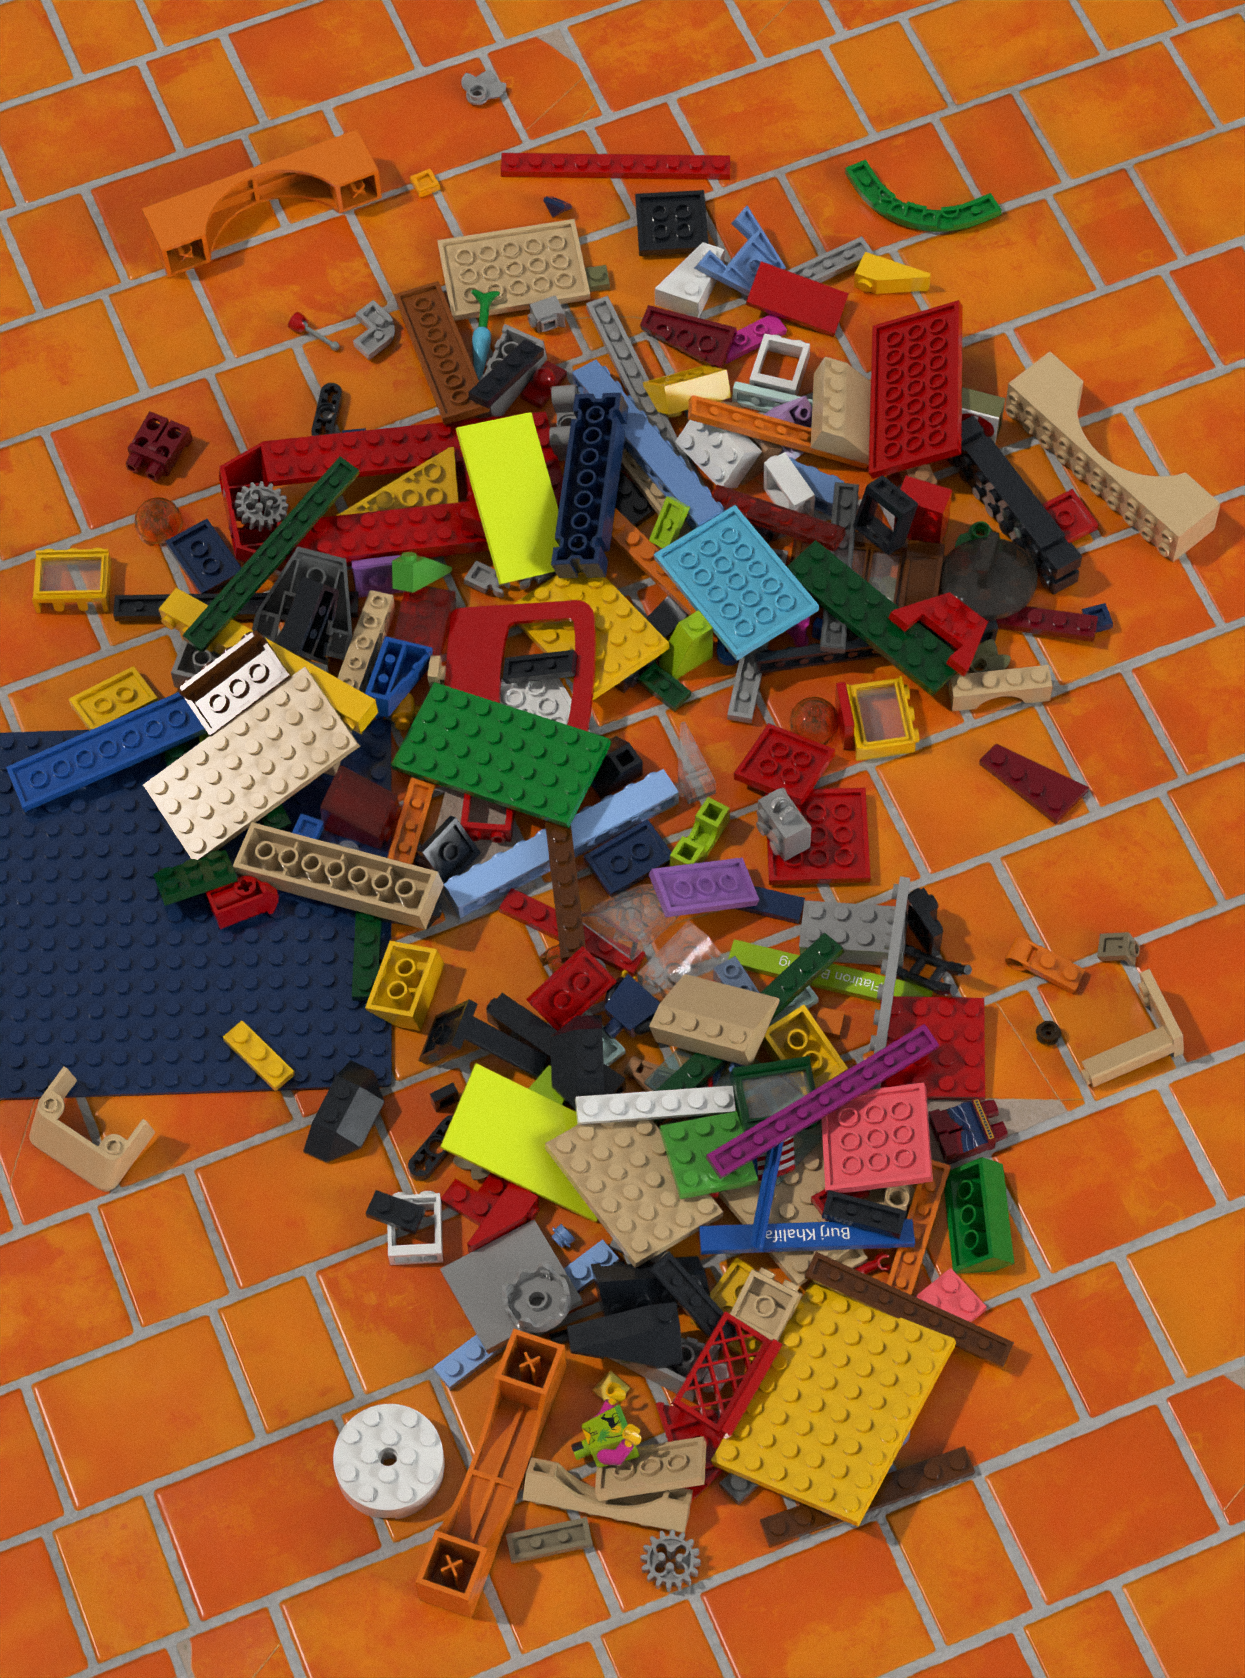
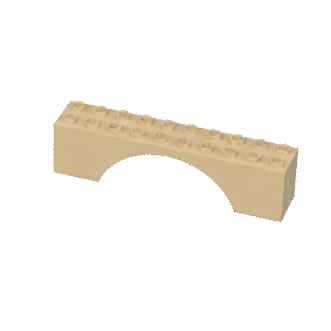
M1048 352L1008 383L1005 405L1006 413L1010 418L1016 419L1028 434H1032L1038 439L1043 448L1049 449L1061 464L1070 468L1075 477L1083 480L1095 495L1102 497L1109 508L1114 511L1116 510L1128 525L1134 526L1146 541H1150L1156 546L1162 556L1168 557L1172 562L1176 561L1215 529L1220 503L1187 473L1173 476L1137 474L1116 466L1100 455L1087 440L1078 419L1077 411L1080 405L1083 380L1053 353Z

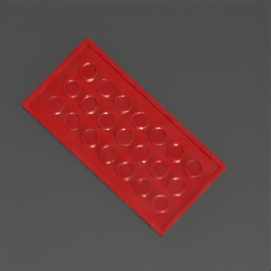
M959 300L872 326L869 475L872 479L961 454L963 305Z

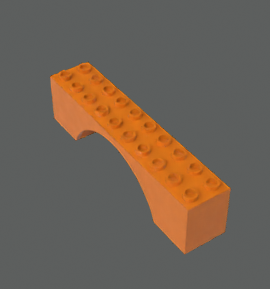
M356 129L335 138L324 140L308 148H302L289 155L280 156L275 160L259 164L251 169L237 172L232 176L215 180L213 183L194 188L183 194L172 196L164 201L150 204L142 208L150 242L167 277H171L211 262L213 246L222 229L239 213L258 203L279 198H301L324 204L340 214L381 199L382 195L378 168Z
M513 1328L494 1377L487 1414L469 1469L447 1517L434 1532L415 1581L419 1600L472 1618L525 1479L530 1460L534 1455L567 1368L565 1345Z

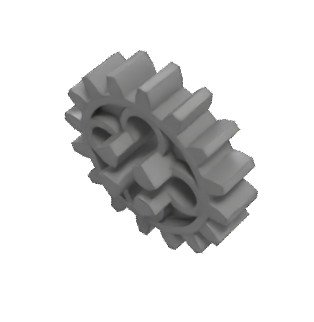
M260 481L259 486L251 482L250 488L243 486L242 491L237 493L234 509L237 510L236 517H242L241 524L249 523V529L251 530L257 526L259 532H262L263 527H267L271 531L273 524L277 526V522H281V520L286 518L288 510L287 497L280 496V488L273 490V484L271 483L268 487H265L263 481Z
M674 1530L670 1531L669 1536H665V1533L660 1531V1538L658 1540L651 1536V1546H643V1551L647 1555H641L640 1557L641 1562L646 1563L642 1566V1573H649L647 1576L648 1583L656 1580V1589H659L663 1584L666 1585L667 1592H670L671 1587L674 1585L680 1591L681 1583L683 1582L690 1586L691 1579L689 1576L697 1577L698 1570L694 1567H699L701 1564V1560L695 1558L699 1555V1548L692 1549L694 1540L690 1539L686 1542L685 1533L682 1532L679 1537H676ZM659 1547H664L667 1550V1557L669 1559L675 1558L676 1567L678 1569L683 1568L685 1572L681 1575L676 1574L673 1563L669 1562L666 1564L665 1554L662 1552L658 1553L656 1550ZM682 1548L686 1551L684 1555L678 1554L675 1557L678 1549ZM666 1564V1568L663 1573H657L655 1571L656 1567L659 1566V1568H663Z

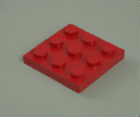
M768 723L735 770L734 780L769 794L779 788H784L793 803L801 806L834 758L835 749Z

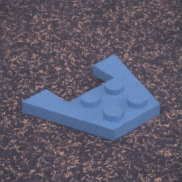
M747 205L731 224L748 240L730 262L725 265L709 250L694 268L749 296L761 261L784 270L786 267Z

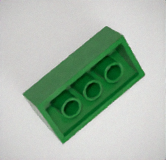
M981 1157L950 1170L944 1193L953 1271L956 1274L994 1272L1013 1265L1014 1255L1003 1164Z

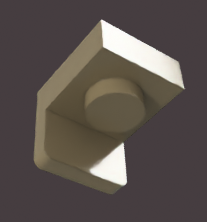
M1129 932L1100 934L1097 953L1100 961L1125 960L1129 966H1135L1140 948L1138 942Z

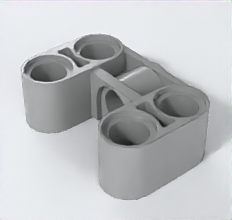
M577 384L552 386L551 390L552 404L557 414L556 427H550L549 438L554 455H557L558 461L566 460L571 419H577L573 413L575 394H580Z

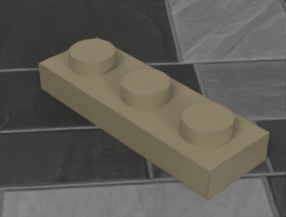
M587 1517L506 1534L512 1564L593 1547Z

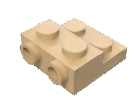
M763 1267L759 1271L752 1269L730 1314L768 1339L778 1341L803 1294L798 1292V1285L786 1279L782 1284L774 1279L776 1274Z

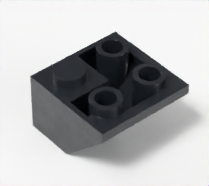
M617 736L610 739L611 745L591 783V787L600 799L643 775V761L629 742Z

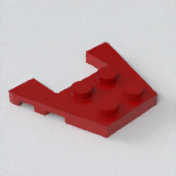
M950 592L895 609L888 617L889 620L905 632L920 620L958 649L949 657L946 664L963 677L969 670L988 621Z

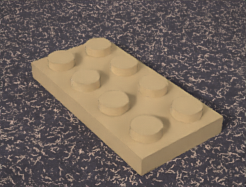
M704 1436L637 1447L640 1457L624 1461L621 1465L597 1467L595 1495L598 1501L705 1485L706 1442Z

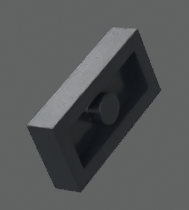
M376 1190L365 1214L367 1218L416 1235L426 1211L425 1207Z

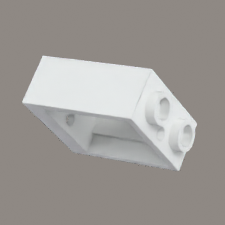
M764 333L749 384L797 396L810 358V344L801 340L782 338L779 335ZM767 351L799 358L792 381L760 374Z
M785 452L778 456L770 457L764 462L763 489L794 531L800 526L814 521L815 494Z
M423 1191L420 1194L413 1195L405 1192L394 1193V1197L425 1207V1210L434 1209L435 1243L396 1245V1228L387 1225L390 1265L443 1263L442 1202L440 1193L433 1191Z

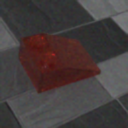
M425 586L414 593L405 591L400 606L394 639L432 647L433 655L441 657L449 633L450 616L456 609L455 591Z

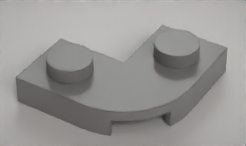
M374 300L356 312V319L368 330L353 340L354 347L368 360L389 346L395 336L392 317Z

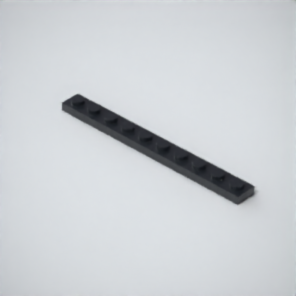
M349 591L351 617H359V592ZM255 593L233 619H255V614L268 593ZM170 594L115 595L114 620H162L159 608ZM218 594L189 595L209 605Z
M996 620L988 621L980 643L989 639L996 640L998 632ZM928 629L929 632H931L934 636H936L948 647H954L941 636H939L936 632H934L932 629ZM859 637L856 640L846 641L844 654L820 651L819 643L798 648L787 647L776 651L763 650L755 653L753 667L755 674L883 656Z

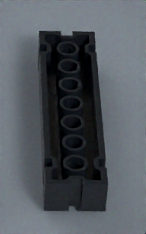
M971 416L962 421L961 454L947 458L948 462L951 465H955L956 468H960L959 475L961 479L971 486L976 499L984 503L989 516L996 519L1002 533L1009 536L1015 550L1018 553L1021 552L1025 557L1028 567L1032 571L1035 570L1036 573L1041 574L1039 579L1044 588H1048L1054 595L1078 582L1079 571L1077 568L1081 566V554L1071 542L1068 543L1061 528L990 436L987 437L983 433L984 429L976 418Z

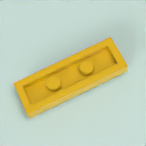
M240 1021L223 1036L224 1042L275 1092L295 1075L294 1070L243 1021Z

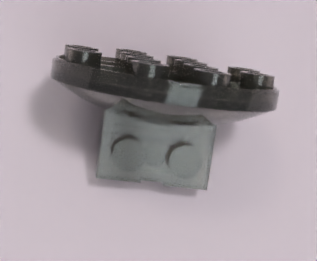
M989 531L988 537L964 542L945 557L942 562L939 585L942 594L950 592L985 620L994 621L1017 613L1031 601L1036 592L1038 573L1035 562L1027 551L1011 541L999 538V533Z

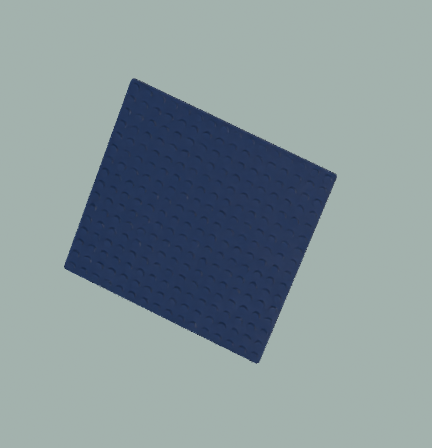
M372 720L362 734L352 730L351 734L360 747L341 760L336 776L323 773L282 803L291 822V827L283 831L292 833L300 814H304L324 821L325 827L319 840L387 858L391 846V722L389 720ZM89 730L0 733V1100L40 1099L63 1067H66L77 1079L65 1098L274 1091L223 1040V1036L240 1021L249 1026L294 1070L295 1075L277 1091L330 1089L336 1075L350 1060L373 1070L379 1087H389L391 1085L392 1024L368 1012L365 1009L367 1001H352L355 910L277 890L279 901L274 913L268 914L266 911L220 929L209 905L206 892L165 906L153 874L163 868L183 864L191 858L143 786V784L167 768L164 752L25 812L6 767ZM199 737L188 741L190 750L200 743ZM258 820L256 822L257 824L263 825L261 820ZM249 828L217 850H226L232 866ZM383 921L380 966L389 941H392V923Z

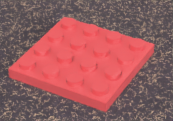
M924 1082L868 1090L821 1119L825 1191L827 1195L829 1190L838 1193H849L933 1182L927 1094Z

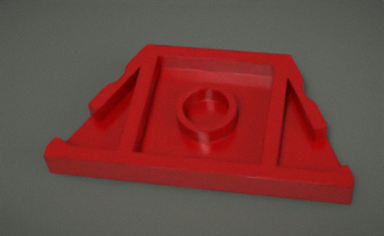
M658 1402L656 1403V1409L667 1442L704 1436L706 1442L705 1485L685 1487V1489L693 1490L692 1502L725 1471L715 1467L711 1462L722 1439L715 1435L716 1432L679 1408ZM705 1409L707 1418L717 1423L716 1411Z

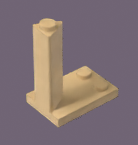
M1150 969L1140 973L1141 982L1138 983L1140 989L1139 997L1144 1007L1149 1006L1159 1028L1083 1060L1084 1070H1081V1075L1086 1085L1091 1084L1092 1087H1095L1169 1054H1173L1174 1058L1184 1054L1183 1034Z

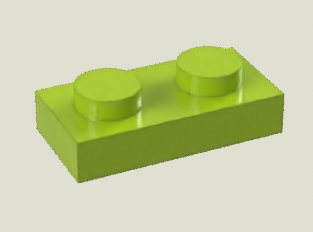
M666 496L649 541L661 548H665L676 541L690 506L672 496Z

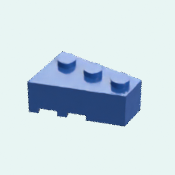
M385 636L365 692L366 695L375 699L378 709L377 715L389 717L428 671L430 655H433L432 647Z

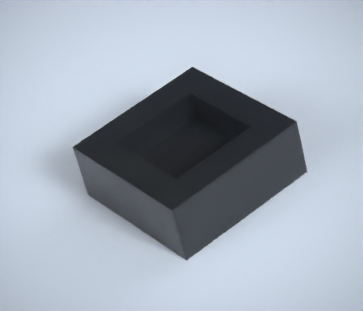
M453 1082L430 1093L431 1104L436 1112L459 1101L458 1090Z

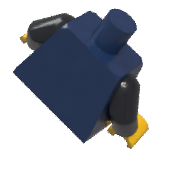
M623 970L621 977L616 979L617 982L606 992L604 999V1009L611 1020L602 1030L611 1039H614L622 1030L632 1038L637 1035L651 1034L649 1026L660 1004L656 998L636 981V976L632 978L628 971Z

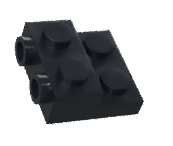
M916 888L908 894L906 906L908 926L926 953L936 957L940 954L943 927L937 920L938 902L932 894L929 895L925 888Z

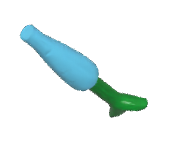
M473 289L471 293L480 304L478 328L474 330L472 337L473 367L478 380H480L491 344V332L487 328L489 307L492 301L499 296L500 292L482 293Z

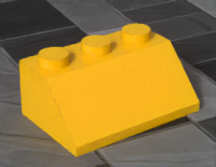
M707 365L643 382V387L657 411L667 414L668 417L682 415L681 411L688 410L689 399L692 395L720 403L724 399L731 398L727 370Z
M389 941L365 1009L397 1027L421 1031L445 964L438 950Z

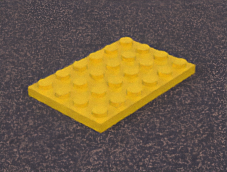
M579 573L578 578H559L555 575L513 603L579 600L590 605L595 614L596 665L593 700L670 649L669 642L606 577L587 578L585 573ZM572 621L517 624L544 653L567 650L575 651L574 622ZM574 676L567 677L572 683L574 682Z

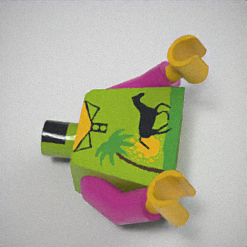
M610 1382L606 1387V1395L610 1399L605 1400L599 1413L581 1426L586 1439L571 1444L576 1460L592 1454L596 1466L604 1467L608 1465H621L624 1461L640 1457L636 1447L641 1442L640 1429L633 1424H627L620 1404L617 1405V1402H622L626 1398V1393L621 1389V1385L616 1382Z

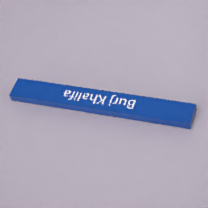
M913 1219L904 1220L900 1239L834 1221L768 1224L762 1252L914 1247ZM753 1224L700 1226L701 1255L761 1253L749 1249Z

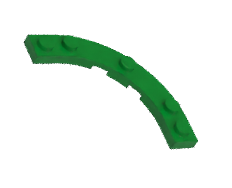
M866 159L845 168V174L860 197L873 210L885 218L909 228L933 232L955 231L970 228L1001 215L1002 209L991 193L964 204L941 207V210L927 209V206L909 201L905 203L897 199L896 195L880 182Z

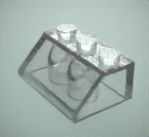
M688 920L637 973L638 983L661 1003L684 974L712 980L713 968L726 960L709 936Z

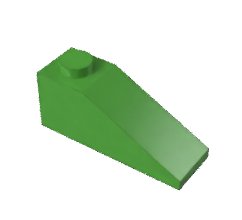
M414 552L402 553V556L392 560L393 589L414 593L452 572V567L426 557L416 556Z

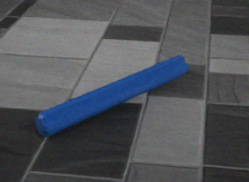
M783 1142L767 1151L749 1243L751 1251H763Z

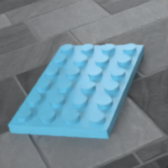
M736 505L654 554L655 561L694 609L702 613L713 627L715 635L736 660L741 659L819 611L817 602Z

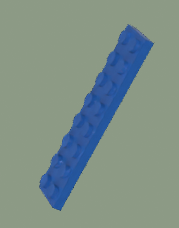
M177 692L9 765L6 769L21 806L26 812L208 732L184 697Z

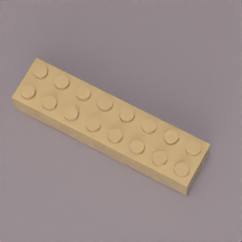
M253 822L250 824L233 864L238 877L245 875L253 876L262 882L269 883L277 890L425 930L444 886L438 871Z

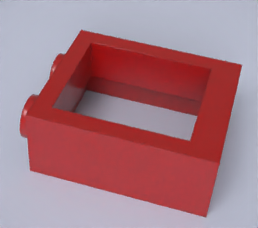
M464 793L461 825L472 841L512 842L515 810L507 808L505 825L469 822L472 796Z

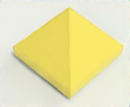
M609 1371L592 1389L605 1402L606 1399H610L606 1395V1387L610 1382H616L621 1385V1389L625 1393L630 1390V1387L612 1371Z

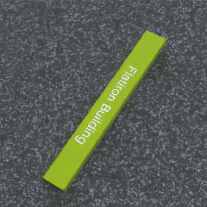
M734 939L728 960L736 956L744 970L778 977L800 955ZM832 963L810 986L880 1003V1000H877L879 984L884 985L885 976ZM898 979L895 981L893 996L932 997L933 991L910 982Z

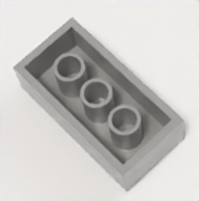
M804 900L799 942L800 955L821 935L826 933L844 951L835 962L882 965V960L888 959L889 950L884 949L886 934H892L893 924H888L890 908L895 909L896 906ZM907 907L898 966L903 967L908 925Z

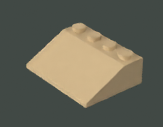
M824 357L814 373L811 448L869 465L871 382L848 363L829 357Z
M684 974L659 1004L649 1027L656 1042L745 1066L752 1065L780 1000L777 997Z

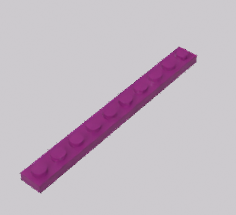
M923 1024L706 1155V1159L721 1180L936 1050L939 1044L927 1026Z

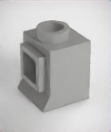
M556 295L530 304V314L527 315L531 328H536L538 333L557 328V326L565 327V314Z

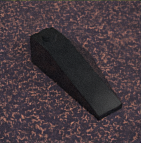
M676 1302L648 1305L567 1326L570 1352L572 1354L600 1359L605 1357L621 1360V1363H640L654 1369L683 1365L681 1330Z

